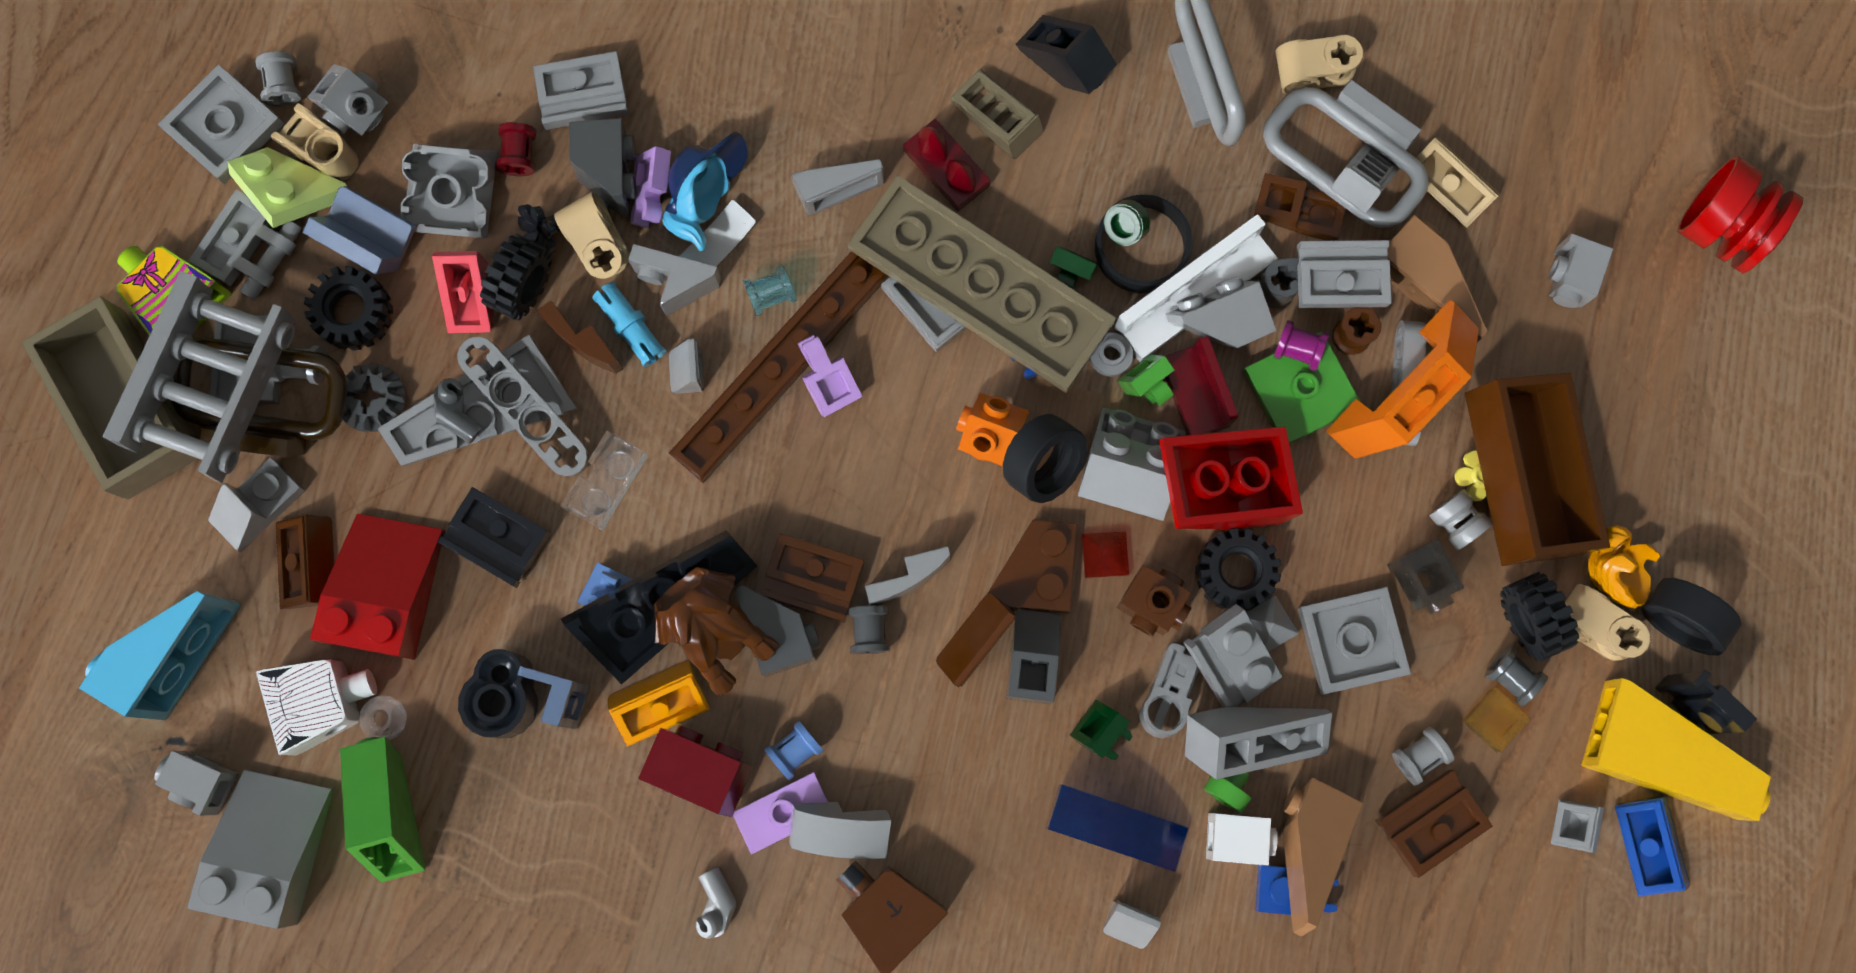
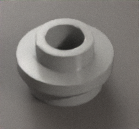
M1107 333L1091 356L1090 362L1098 373L1109 377L1118 376L1130 367L1133 360V348L1124 336L1117 333ZM1108 347H1114L1119 351L1120 357L1116 360H1109L1105 357L1104 350Z

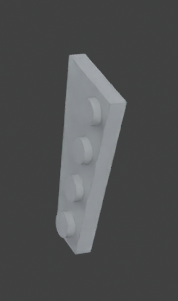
M530 335L502 351L559 416L579 410ZM488 361L479 365L490 375L482 380L485 385L488 384L494 374L506 369L503 363H501L498 370L493 368ZM467 374L456 379L463 387L464 413L483 426L481 432L471 444H468L437 421L435 417L434 394L377 428L401 466H408L515 431L516 429ZM505 379L497 387V396L504 403H513L521 395V385L516 379ZM542 411L534 412L527 418L526 426L549 420L550 417Z

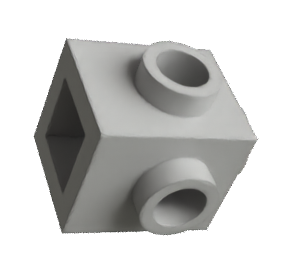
M335 64L332 65L307 97L326 112L322 119L341 134H344L347 130L359 135H363L365 131L370 132L382 120V109L388 103L377 93L380 86L361 71H358L355 75L348 68Z

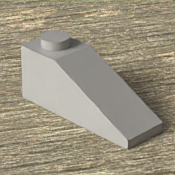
M1222 707L1187 715L1185 757L1217 780L1328 754L1332 712L1327 709Z

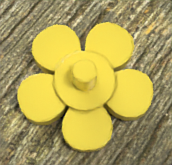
M1470 451L1463 458L1466 467L1458 468L1455 471L1454 477L1455 482L1459 486H1468L1466 491L1473 498V501L1477 502L1484 500L1486 491L1477 451Z

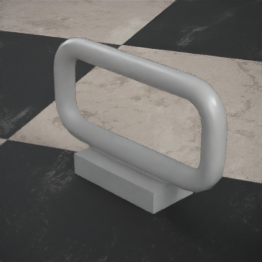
M1174 0L1176 19L1183 42L1169 45L1167 53L1192 127L1196 128L1211 123L1218 140L1225 146H1233L1240 140L1244 131L1246 113L1242 95L1209 0ZM1193 11H1194V14H1195L1197 23H1198V25H1199V28H1200V31H1201V34H1202L1201 37H1200L1199 31H1198L1197 26H1196V23H1195V19H1194V16H1193Z
M1352 79L1341 91L1337 100L1318 88L1302 87L1293 90L1270 114L1264 125L1263 138L1265 144L1276 158L1363 222L1375 228L1387 229L1402 223L1421 202L1428 190L1429 177L1425 166L1408 152L1421 129ZM1305 104L1317 107L1409 175L1411 179L1409 189L1391 210L1380 211L1371 206L1366 214L1361 212L1330 189L1336 180L1334 177L1282 139L1280 134L1281 128L1298 107Z

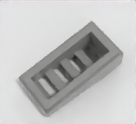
M1365 143L1343 169L1330 189L1366 214L1400 168Z
M880 159L791 174L794 188L807 216L819 213L876 188L885 182L884 169Z

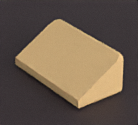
M1435 137L1416 157L1425 166L1429 177L1427 191L1466 228L1500 195L1495 188L1439 137Z

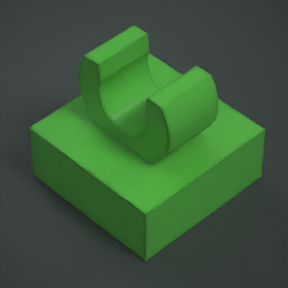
M1150 354L1120 377L1117 382L1126 394L1139 397L1144 395L1150 404L1156 402L1158 406H1161L1173 396L1171 389L1163 379L1172 373L1174 368L1165 356Z

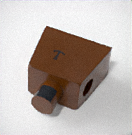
M855 860L836 880L855 899L841 915L880 973H891L948 914V910L941 903L889 866L874 880Z

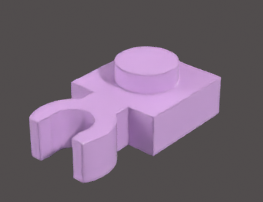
M655 146L636 156L633 173L636 179L637 197L631 211V224L648 228L649 221L656 224L660 222L662 215L660 195L666 193L668 188V174L671 169L670 150Z

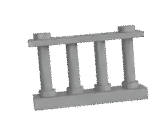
M180 271L102 437L136 453L139 452L142 443L151 441L202 460L197 470L198 472L214 481L223 483L226 474L231 473L237 465L240 454L238 447L282 350L290 346L294 338V323L296 320L281 306L273 304L267 319H263L212 301L211 295L213 290L198 277ZM207 317L257 335L258 339L248 360L193 341L192 336L199 321ZM188 358L239 376L240 378L230 400L226 401L174 382L173 377L180 362ZM169 399L221 418L211 442L208 443L155 424L154 418L161 402Z

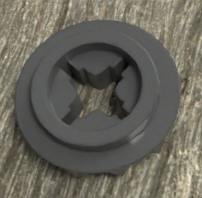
M370 362V364L363 366H353L352 371L346 375L347 389L343 420L347 425L359 431L375 432L379 431L377 428L402 413L406 401L405 387L400 377L389 367ZM371 383L372 390L386 396V398L379 397L378 399L371 400L370 406L366 409V404L355 398L354 395L366 393Z

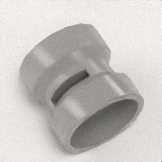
M1465 488L1429 514V517L1437 526L1444 527L1447 530L1449 541L1456 550H1460L1493 525L1485 513L1478 512L1472 505L1473 498ZM1468 515L1471 516V517H1469L1468 519H1466L1464 522H1462L1460 525H1458L1456 528L1454 527V525H1456L1457 523H1459L1461 520H1463V519H1464L1465 517H1467Z

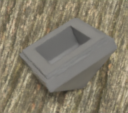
M1276 595L1246 612L1268 652L1299 634Z
M1559 799L1551 844L1596 854L1604 808Z

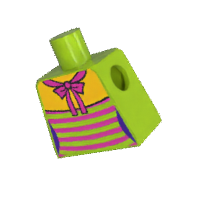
M130 246L119 255L117 260L118 264L128 275L117 285L116 290L149 336L180 271L198 277L213 290L211 295L212 301L223 304L232 295L227 288L163 246L155 247L148 255L138 246ZM207 317L199 321L195 331L208 319Z

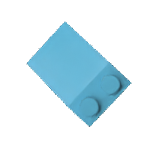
M199 591L194 592L107 646L102 653L95 656L86 668V678L79 689L124 717L166 720L241 605L234 600Z

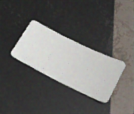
M731 200L720 215L704 231L706 248L703 251H699L695 244L692 243L679 256L717 266L744 238L756 221L735 200Z

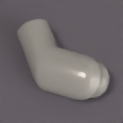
M718 866L698 877L709 899L702 916L697 918L696 929L699 935L706 939L719 937L728 929L736 908L735 897Z

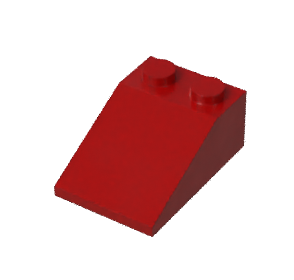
M1286 427L1167 437L1159 440L1175 529L1230 530L1238 528L1240 530L1276 526L1303 514Z
M356 514L320 595L310 640L415 660L442 546L438 540L441 536H444L445 530Z

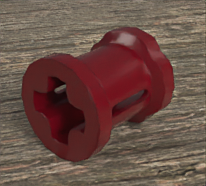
M506 122L499 125L498 135L502 137L500 158L495 161V168L498 172L520 177L529 176L535 172V165L531 162L532 141L536 139V128L528 124Z

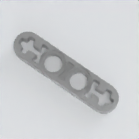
M471 337L464 341L458 350V363L475 385L555 473L566 477L577 476L582 473L589 462V452L586 446L495 344L486 338ZM475 347L481 351L486 348L489 349L490 352L486 355V359L496 370H498L501 363L506 366L505 370L494 374L487 385L482 380L490 376L488 372L477 364L473 367L469 365L473 360L470 351ZM508 378L516 379L521 385V395L513 403H504L497 396L498 385L501 381ZM542 411L550 417L551 427L545 435L536 437L529 433L526 422L532 413ZM560 429L566 434L558 438L560 443L569 450L575 446L579 450L575 456L578 464L574 468L567 464L562 467L558 465L557 462L561 459V454L554 446L550 445L547 452L541 447L543 444L553 440Z

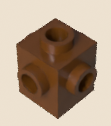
M1143 565L1136 573L1116 608L1131 616L1130 624L1139 631L1152 637L1155 632L1164 635L1169 632L1171 627L1178 631L1191 610V607L1185 604L1191 592L1182 588L1185 582L1170 571L1161 569L1157 573ZM1152 597H1156L1161 601L1162 608H1157L1153 604Z

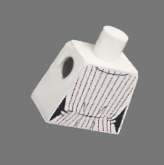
M332 659L263 669L256 672L279 755L296 756L360 722L356 701L377 694L376 681L369 669L348 675L345 664Z

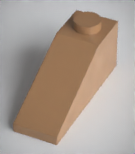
M1414 215L1389 242V248L1387 249L1388 260H1390L1391 283L1432 318L1449 300L1455 302L1479 328L1478 342L1488 331L1449 244L1441 237V233L1436 226L1428 221H1421Z
M1311 778L1300 789L1294 787L1283 807V812L1288 814L1282 830L1293 933L1301 937L1318 927L1363 802L1315 778Z

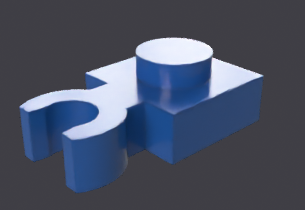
M1258 865L1255 911L1291 915L1286 867ZM1335 879L1333 886H1338L1339 881ZM1326 903L1323 912L1331 913L1337 911L1336 904Z

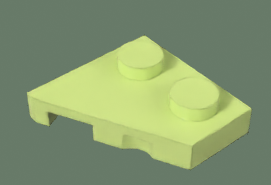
M269 147L227 161L230 176L272 228L332 206L338 189L341 186H347L344 182Z

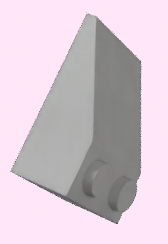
M244 770L200 861L187 909L275 929L297 925L334 789Z

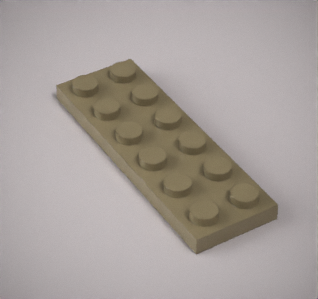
M899 175L896 176L848 243L850 251L1065 393H1067L1116 320V317Z

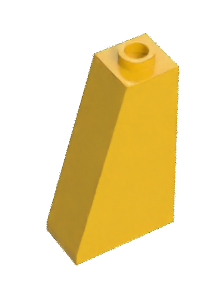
M1620 678L1604 682L1581 764L1582 767L1736 820H1760L1761 814L1767 810L1770 803L1771 794L1768 786L1771 776L1632 681Z

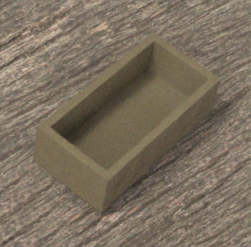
M99 296L21 342L103 491L129 500L198 459L151 441L142 443L139 452L136 453L102 437L145 347L127 313L122 308ZM166 399L161 402L154 418L155 424L197 438L188 421L177 414L171 400Z

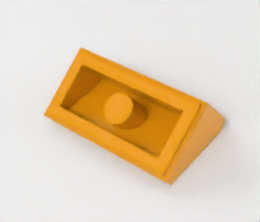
M688 660L615 692L607 698L608 711L627 747L657 734L660 728L668 729L710 710L694 669Z

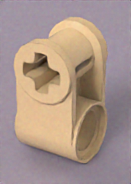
M1338 35L1313 40H1293L1280 45L1275 50L1282 93L1286 95L1302 87H1313L1322 90L1346 86L1353 79L1356 68L1363 58V49L1360 42L1349 35Z
M299 103L293 108L295 114L280 132L274 131L270 136L299 160H304L318 171L340 181L349 179L358 168L359 159L357 153L336 131L328 127L320 118ZM338 150L337 154L332 159L327 160L329 154H331L333 151Z
M591 191L555 212L554 217L560 231L573 246L590 275L606 279L621 273L627 267L630 256L628 247L614 226L606 206L595 192ZM611 250L615 257L610 260V263L602 265L599 257L603 255V251Z
M1583 584L1575 586L1565 604L1566 606H1571L1573 611L1570 614L1571 618L1577 621L1578 627L1575 628L1579 633L1577 641L1582 642L1611 661L1635 658L1642 655L1648 649L1650 633L1644 623L1613 604L1597 590ZM1620 631L1625 633L1622 640L1628 644L1622 648L1619 646L1621 638L1616 634V632Z

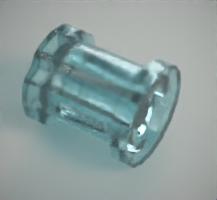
M783 265L778 266L776 272L757 280L751 281L749 278L742 280L756 316L763 315V309L786 300L790 303L797 301L792 284Z

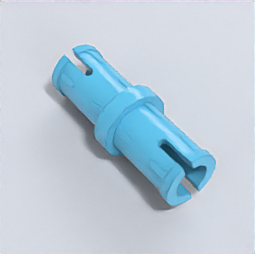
M610 282L601 287L605 293L602 294L598 290L592 298L615 326L613 332L618 338L625 339L644 367L657 361L655 356L657 355L661 358L666 353V349L661 346L644 323L646 317L640 310L635 311L615 282Z

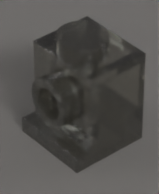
M1439 540L1387 564L1390 572H1394L1414 611L1426 607L1429 613L1432 614L1454 603L1451 594L1464 588ZM1419 574H1424L1428 577L1430 581L1428 589H1424L1418 578Z

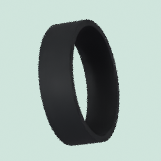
M1141 194L1122 200L1136 201L1144 208L1154 209L1165 214L1174 222L1183 240L1184 252L1182 262L1172 273L1154 281H1137L1120 274L1108 262L1103 251L1102 232L1105 228V215L1100 222L1095 238V256L1101 271L1113 284L1130 292L1150 293L1185 267L1191 253L1192 234L1187 219L1175 205L1158 196Z

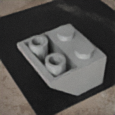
M1102 407L1083 471L1078 496L1164 521L1170 504V496L1159 440L1167 437L1185 436L1186 431L1177 429L1166 422H1152L1135 417L1125 410H1111Z

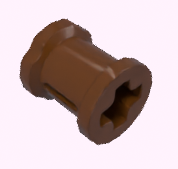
M1357 307L1346 312L1342 320L1335 325L1332 332V339L1336 348L1347 355L1360 354L1366 350L1369 344L1375 341L1381 332L1382 325L1376 312L1368 307ZM1352 325L1359 327L1358 334L1361 336L1360 338L1354 335L1355 328Z

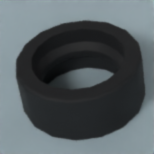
M1053 414L1037 416L1017 432L1008 446L1003 461V476L1011 487L1030 501L1037 503L1052 501L1073 484L1082 470L1087 455V441L1081 431L1062 418ZM1054 446L1048 460L1036 471L1043 456Z
M1663 578L1642 608L1643 614L1649 623L1666 637L1688 649L1706 655L1720 656L1725 652L1742 625L1737 612L1720 597L1703 587L1677 578Z

